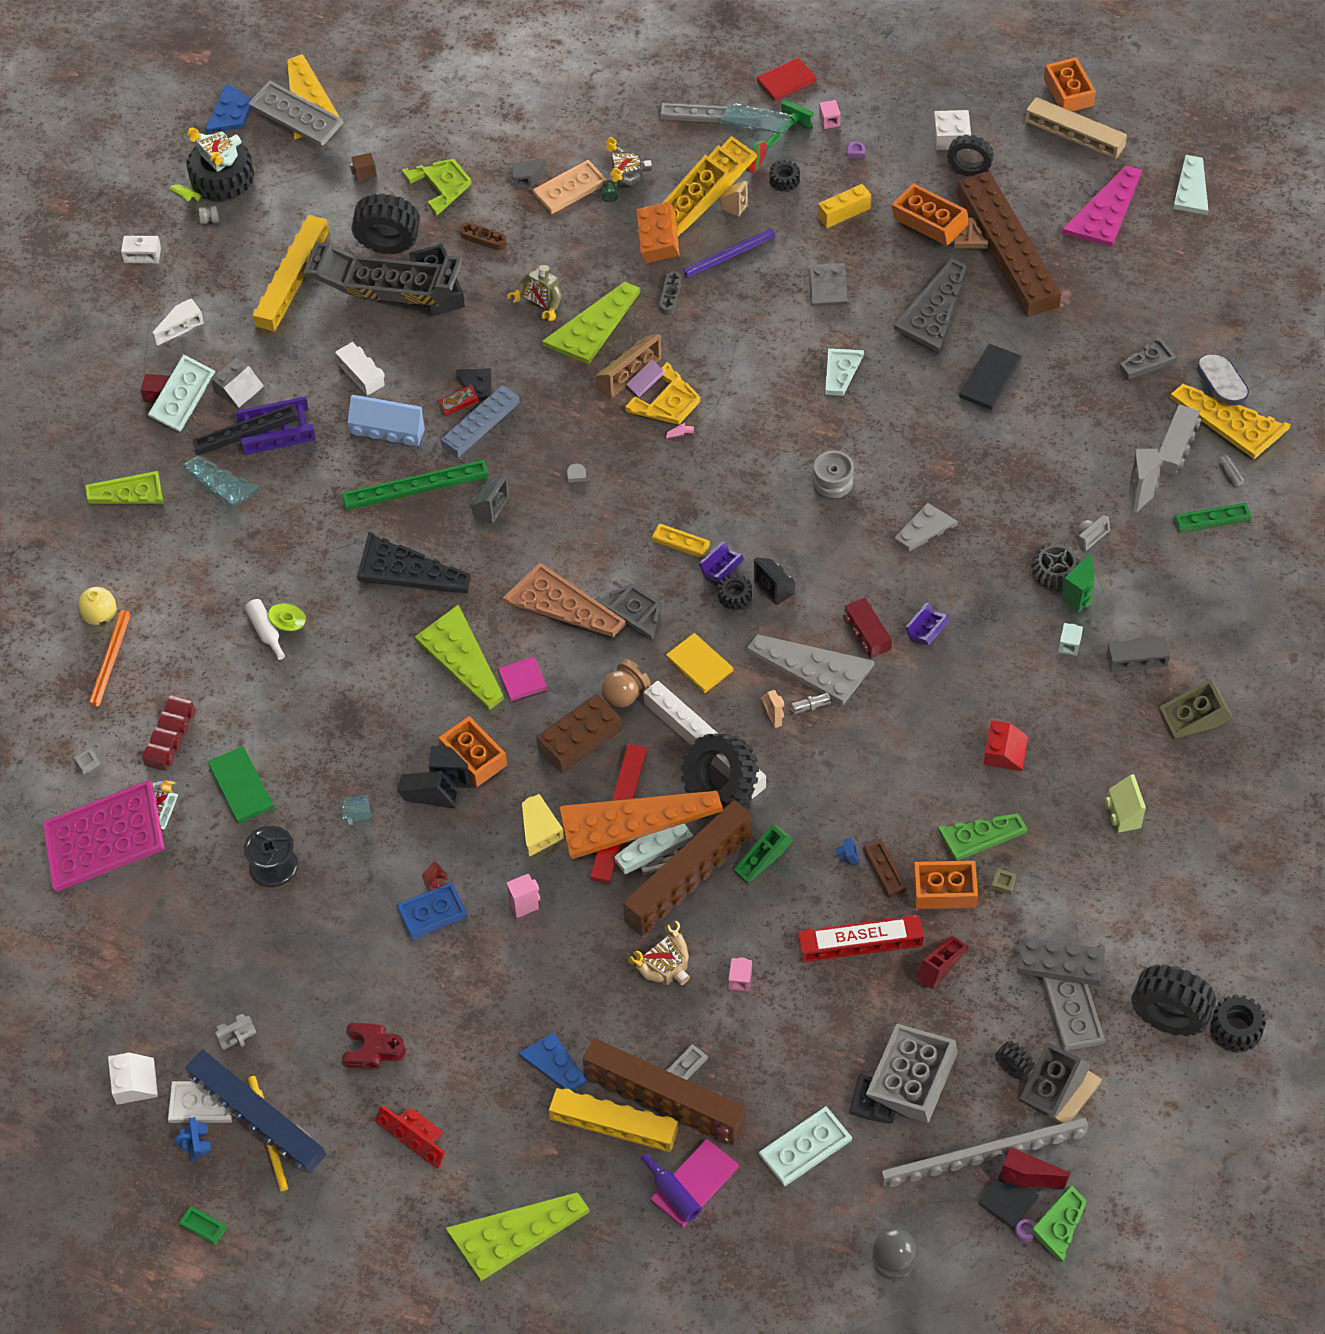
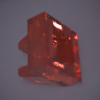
M435 861L421 875L425 886L431 890L433 888H441L439 882L441 879L448 880L446 872Z

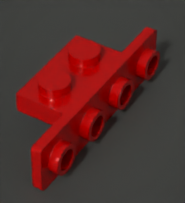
M384 1105L379 1107L375 1118L377 1124L435 1168L441 1167L446 1152L434 1142L441 1138L442 1130L412 1108L397 1116Z

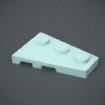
M828 349L825 395H844L864 356V350Z

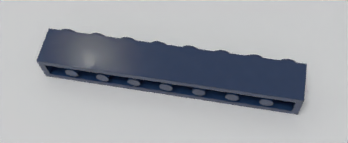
M202 1049L185 1067L189 1073L187 1077L194 1084L197 1085L199 1082L204 1086L202 1088L203 1091L210 1097L215 1095L218 1098L217 1102L223 1108L227 1109L229 1107L233 1110L232 1114L239 1121L244 1119L248 1123L247 1127L255 1134L257 1132L263 1135L262 1139L269 1146L274 1144L279 1148L277 1151L285 1159L290 1157L294 1161L292 1164L299 1171L305 1170L310 1174L327 1155L322 1146L205 1050Z

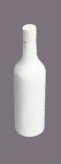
M259 599L249 601L244 609L261 641L271 646L279 660L283 659L285 655L278 643V630L270 623L268 612L262 601Z

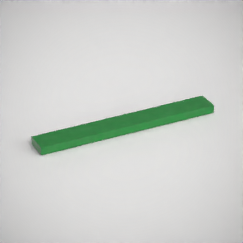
M481 460L343 492L342 497L347 511L489 478L485 461Z

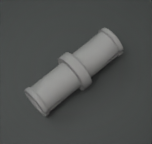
M827 692L814 697L807 696L804 700L790 703V706H793L791 711L794 715L807 710L814 711L817 707L831 704V701H828L830 696Z

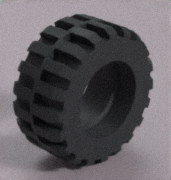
M242 143L236 146L238 156L230 166L231 168L222 172L210 171L213 167L199 153L198 145L193 148L194 151H191L188 156L187 170L191 186L196 193L205 199L211 198L212 201H227L226 199L231 198L232 200L237 195H242L244 190H247L253 182L254 169L251 154Z
M374 193L358 201L354 210L351 230L360 245L363 244L367 249L370 248L372 251L382 252V254L402 253L409 250L416 243L420 215L416 207L412 206V203L408 200L405 201L403 197H396L394 194Z
M714 733L699 737L694 741L695 744H690L687 748L688 754L684 753L682 758L685 760L684 765H681V770H683L681 780L685 782L684 789L686 793L717 791L720 796L722 809H725L733 800L741 804V802H746L749 799L748 794H753L755 790L753 786L758 783L759 778L756 777V773L759 772V766H756L755 762L758 760L756 755H752V747L746 745L745 740L732 734ZM722 753L730 764V777L726 785L718 790L711 782L709 769L714 757Z
M1157 964L1144 969L1138 978L1131 996L1133 1010H1135L1139 1017H1142L1144 1022L1150 1023L1152 1027L1159 1028L1163 1032H1170L1173 1035L1181 1034L1183 1036H1194L1203 1032L1208 1026L1216 1003L1214 990L1212 987H1209L1206 981L1201 980L1200 976L1194 975L1186 969L1183 970L1180 967H1171L1166 964L1162 966Z

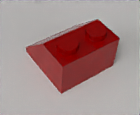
M991 720L983 765L1022 771L1028 736L1011 723Z

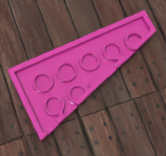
M1125 166L1063 228L1062 234L1112 247L1141 177L1142 170Z

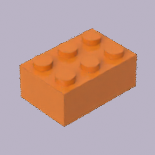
M1077 57L1045 65L1044 81L1058 106L1071 112L1094 106L1096 91Z
M665 202L637 209L640 252L646 264L680 256L676 213L671 203Z
M470 716L439 737L440 745L451 747L468 764L471 782L476 787L507 766L506 753Z
M975 861L914 862L913 877L916 909L977 908L978 889Z

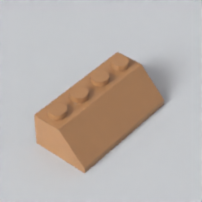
M647 335L643 339L638 340L633 347L624 351L608 367L599 371L596 375V388L612 399L626 388L627 383L651 360L657 363L662 359L661 335Z

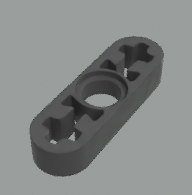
M677 271L667 273L660 300V312L664 315H672L676 311L682 284V276ZM668 291L675 292L674 295H667L666 293Z

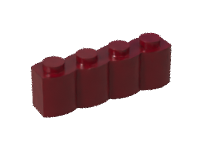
M172 695L168 698L164 711L158 720L157 727L154 729L150 741L142 756L144 766L167 771L169 766L173 765L174 754L181 747V738L188 731V722L191 718H194L196 713L192 700Z

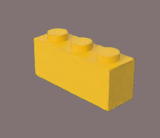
M860 184L818 203V219L827 229L871 209V194L863 184Z

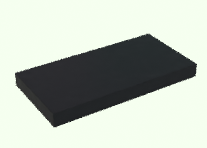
M988 344L961 389L959 397L992 410L1019 365L1022 356Z

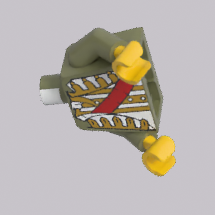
M541 265L535 271L526 274L516 286L517 290L509 293L507 299H511L515 295L513 303L519 302L521 299L520 293L522 292L523 297L549 310L542 313L543 319L548 318V321H553L556 318L554 311L558 308L562 294L558 278L549 273L548 266Z

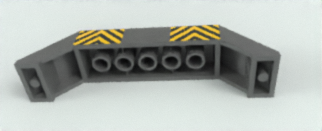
M316 242L304 273L353 297L440 306L453 288L463 258L446 255L444 263L440 265L354 256L332 246L330 243Z

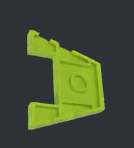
M454 159L435 162L432 166L423 167L421 165L416 166V169L408 170V168L402 170V175L410 184L426 177L440 193V196L428 201L429 208L436 216L472 184L470 177Z

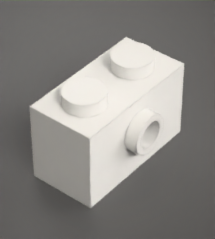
M124 236L121 250L124 263H159L161 245L158 236Z

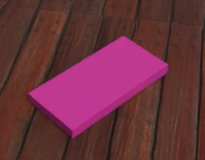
M706 1139L674 1175L699 1205L703 1207L739 1168V1164ZM659 1190L654 1194L651 1202L683 1228L688 1222H685Z

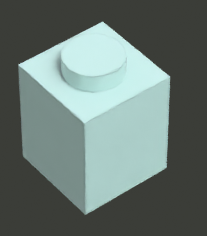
M1064 623L1058 652L1078 655L1083 631L1082 626Z

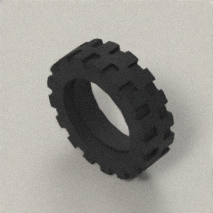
M968 134L961 137L960 135L956 140L953 139L949 146L947 162L957 173L965 174L964 176L968 177L969 175L974 176L988 172L994 157L993 148L982 137L978 138L976 135L969 136ZM962 149L975 150L981 154L984 160L975 163L963 160L957 152Z

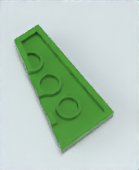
M1016 813L993 817L992 820L983 821V819L975 820L974 823L963 824L962 822L950 827H945V825L938 826V832L954 860L959 861L1027 833V827L1020 815Z

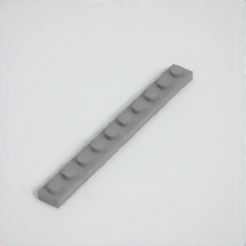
M1086 1118L883 1170L881 1181L883 1187H896L905 1181L915 1182L924 1176H938L943 1171H957L966 1165L976 1166L985 1160L1001 1159L1004 1155H1008L1010 1147L1023 1152L1031 1148L1037 1150L1050 1143L1059 1144L1069 1138L1079 1139L1087 1133L1088 1123Z

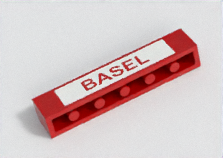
M913 915L896 919L886 918L881 921L869 920L859 924L847 923L837 927L826 926L822 929H805L798 933L802 963L923 947L924 941L920 916Z

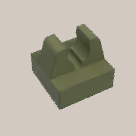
M998 868L991 889L1011 895L1017 874Z

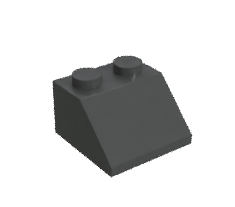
M506 474L489 478L486 484L481 486L479 495L471 503L473 517L491 524L494 523L509 499Z

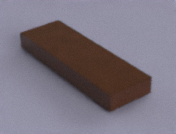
M882 839L863 846V851L888 898L907 891V886Z

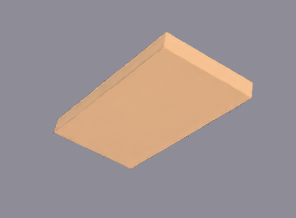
M587 160L534 188L532 193L553 214L607 185L608 180Z

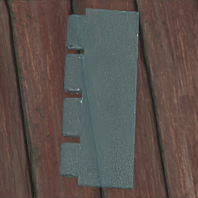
M736 103L728 107L721 118L722 123L782 135L791 122L790 114L781 112L776 114L775 111L762 109L760 113V108L746 106L745 108V105Z

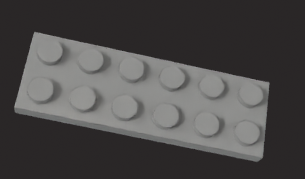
M270 80L248 103L250 108L321 146L344 123L342 118Z

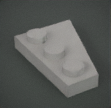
M927 503L894 538V543L907 551H911L928 542L929 538L943 534L944 530L950 527H956L958 521Z

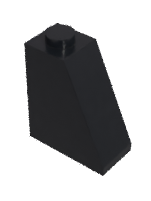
M442 771L402 774L397 787V792L406 802L452 809L457 807L460 795L459 789Z

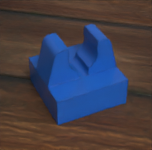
M851 837L844 839V845L836 848L837 856H839L840 861H849L851 865L859 864L856 844Z

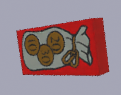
M472 385L439 399L446 416L479 401Z

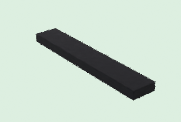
M291 404L193 439L195 453L198 456L241 441L242 438L255 436L298 421L297 407L295 404Z

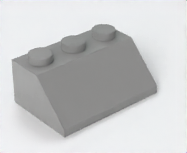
M1135 449L1129 482L1133 513H1137L1153 498L1154 491L1158 490V479H1160L1159 467H1162V456H1159L1158 449Z

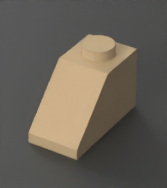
M747 181L730 186L720 196L722 210L736 216L741 215L747 207Z

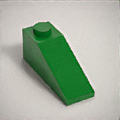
M771 824L734 870L750 883L778 859L794 839L780 827Z

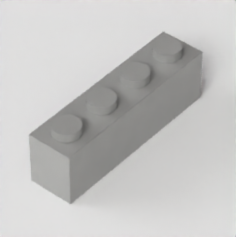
M1178 405L1159 451V456H1162V467H1159L1160 471L1176 476L1178 469L1182 470L1185 462L1183 457L1184 455L1187 456L1190 450V445L1188 444L1189 442L1193 443L1196 435L1194 430L1198 429L1201 423L1199 410Z

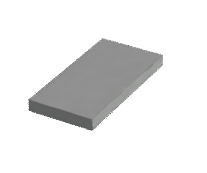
M1042 977L1063 1049L1070 1051L1105 1044V1037L1088 984Z

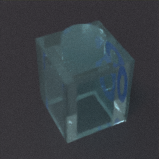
M368 794L344 798L345 806H341L343 818L348 819L349 825L372 821Z

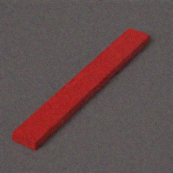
M628 744L612 801L634 799L647 754V747ZM621 844L597 851L590 876L591 880L610 884L616 864L615 856L619 853Z

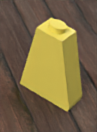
M540 794L534 797L531 796L522 802L526 847L529 857L564 839L563 828Z

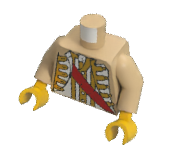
M673 921L675 925L674 930H671L669 924H666L665 927L667 932L673 934L672 937L668 935L644 956L640 951H634L633 954L636 955V960L632 956L628 957V962L636 964V968L646 980L657 983L662 982L665 985L670 984L675 979L681 985H684L689 980L690 976L685 972L688 968L689 954L682 934L678 933L680 925L677 921Z

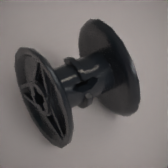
M274 825L262 826L254 830L246 838L244 855L249 861L250 875L261 886H282L296 875L298 858L293 851V839L289 832L282 827Z

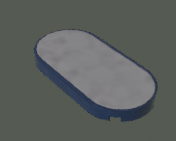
M1216 354L1204 355L1199 359L1197 372L1216 400L1219 402L1224 401L1227 405L1231 406L1240 405L1246 401L1249 389L1230 360Z

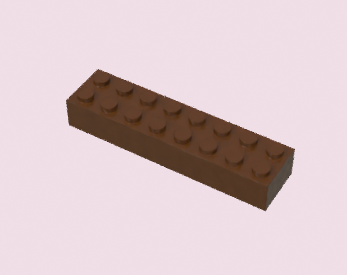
M733 800L623 902L625 923L640 936H644L647 932L650 933L658 921L665 919L674 906H679L688 893H693L702 880L708 879L711 872L716 867L719 868L729 855H733L740 844L747 842L751 838L752 813L736 800Z
M596 1038L592 1040L582 1058L584 1077L588 1081L602 1084L607 1090L611 1092L617 1091L628 1100H636L648 1109H656L663 1116L673 1117L685 1126L695 1127L704 1135L710 1134L716 1137L721 1143L734 1145L745 1126V1106Z

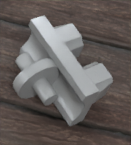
M243 1014L235 1017V1023L229 1026L221 1024L216 1027L217 1032L215 1034L223 1050L237 1043L243 1047L245 1046L243 1040L257 1033L249 1016L245 1017Z

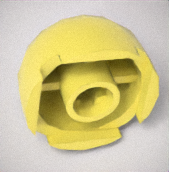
M91 587L85 590L78 600L79 614L83 621L88 624L100 625L99 622H108L115 616L117 611L114 597L110 591L102 587Z

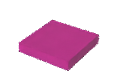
M535 657L498 668L510 701L547 690V685Z

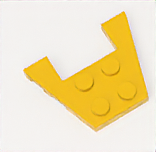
M667 362L662 367L665 374L660 378L668 382L669 385L650 405L634 397L625 406L626 412L679 425L700 403V396L688 383L681 379L678 372H675Z

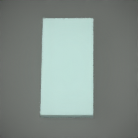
M183 354L148 416L181 433L208 387L211 378L215 375V371Z
M825 1106L758 1152V1155L783 1187H785L852 1141V1137L827 1106Z

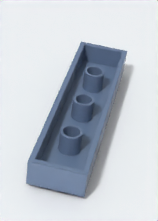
M500 386L441 439L442 447L456 457H460L519 404V396L505 386Z

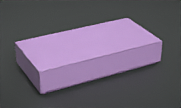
M651 360L627 383V386L640 397L665 372Z

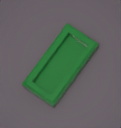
M192 1206L189 1207L178 1223L180 1227L214 1246L227 1229L225 1224Z

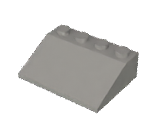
M896 1024L866 1095L908 1118L929 1123L958 1054L955 1040Z

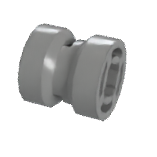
M211 206L209 209L205 207L199 208L201 225L208 222L213 224L219 223L217 206Z

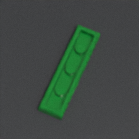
M1247 503L1174 515V521L1179 533L1251 521L1252 518Z

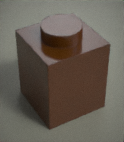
M371 152L351 157L352 164H350V170L352 175L355 174L357 181L377 176Z

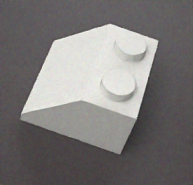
M133 1053L108 1057L111 1089L116 1105L158 1097L154 1058Z

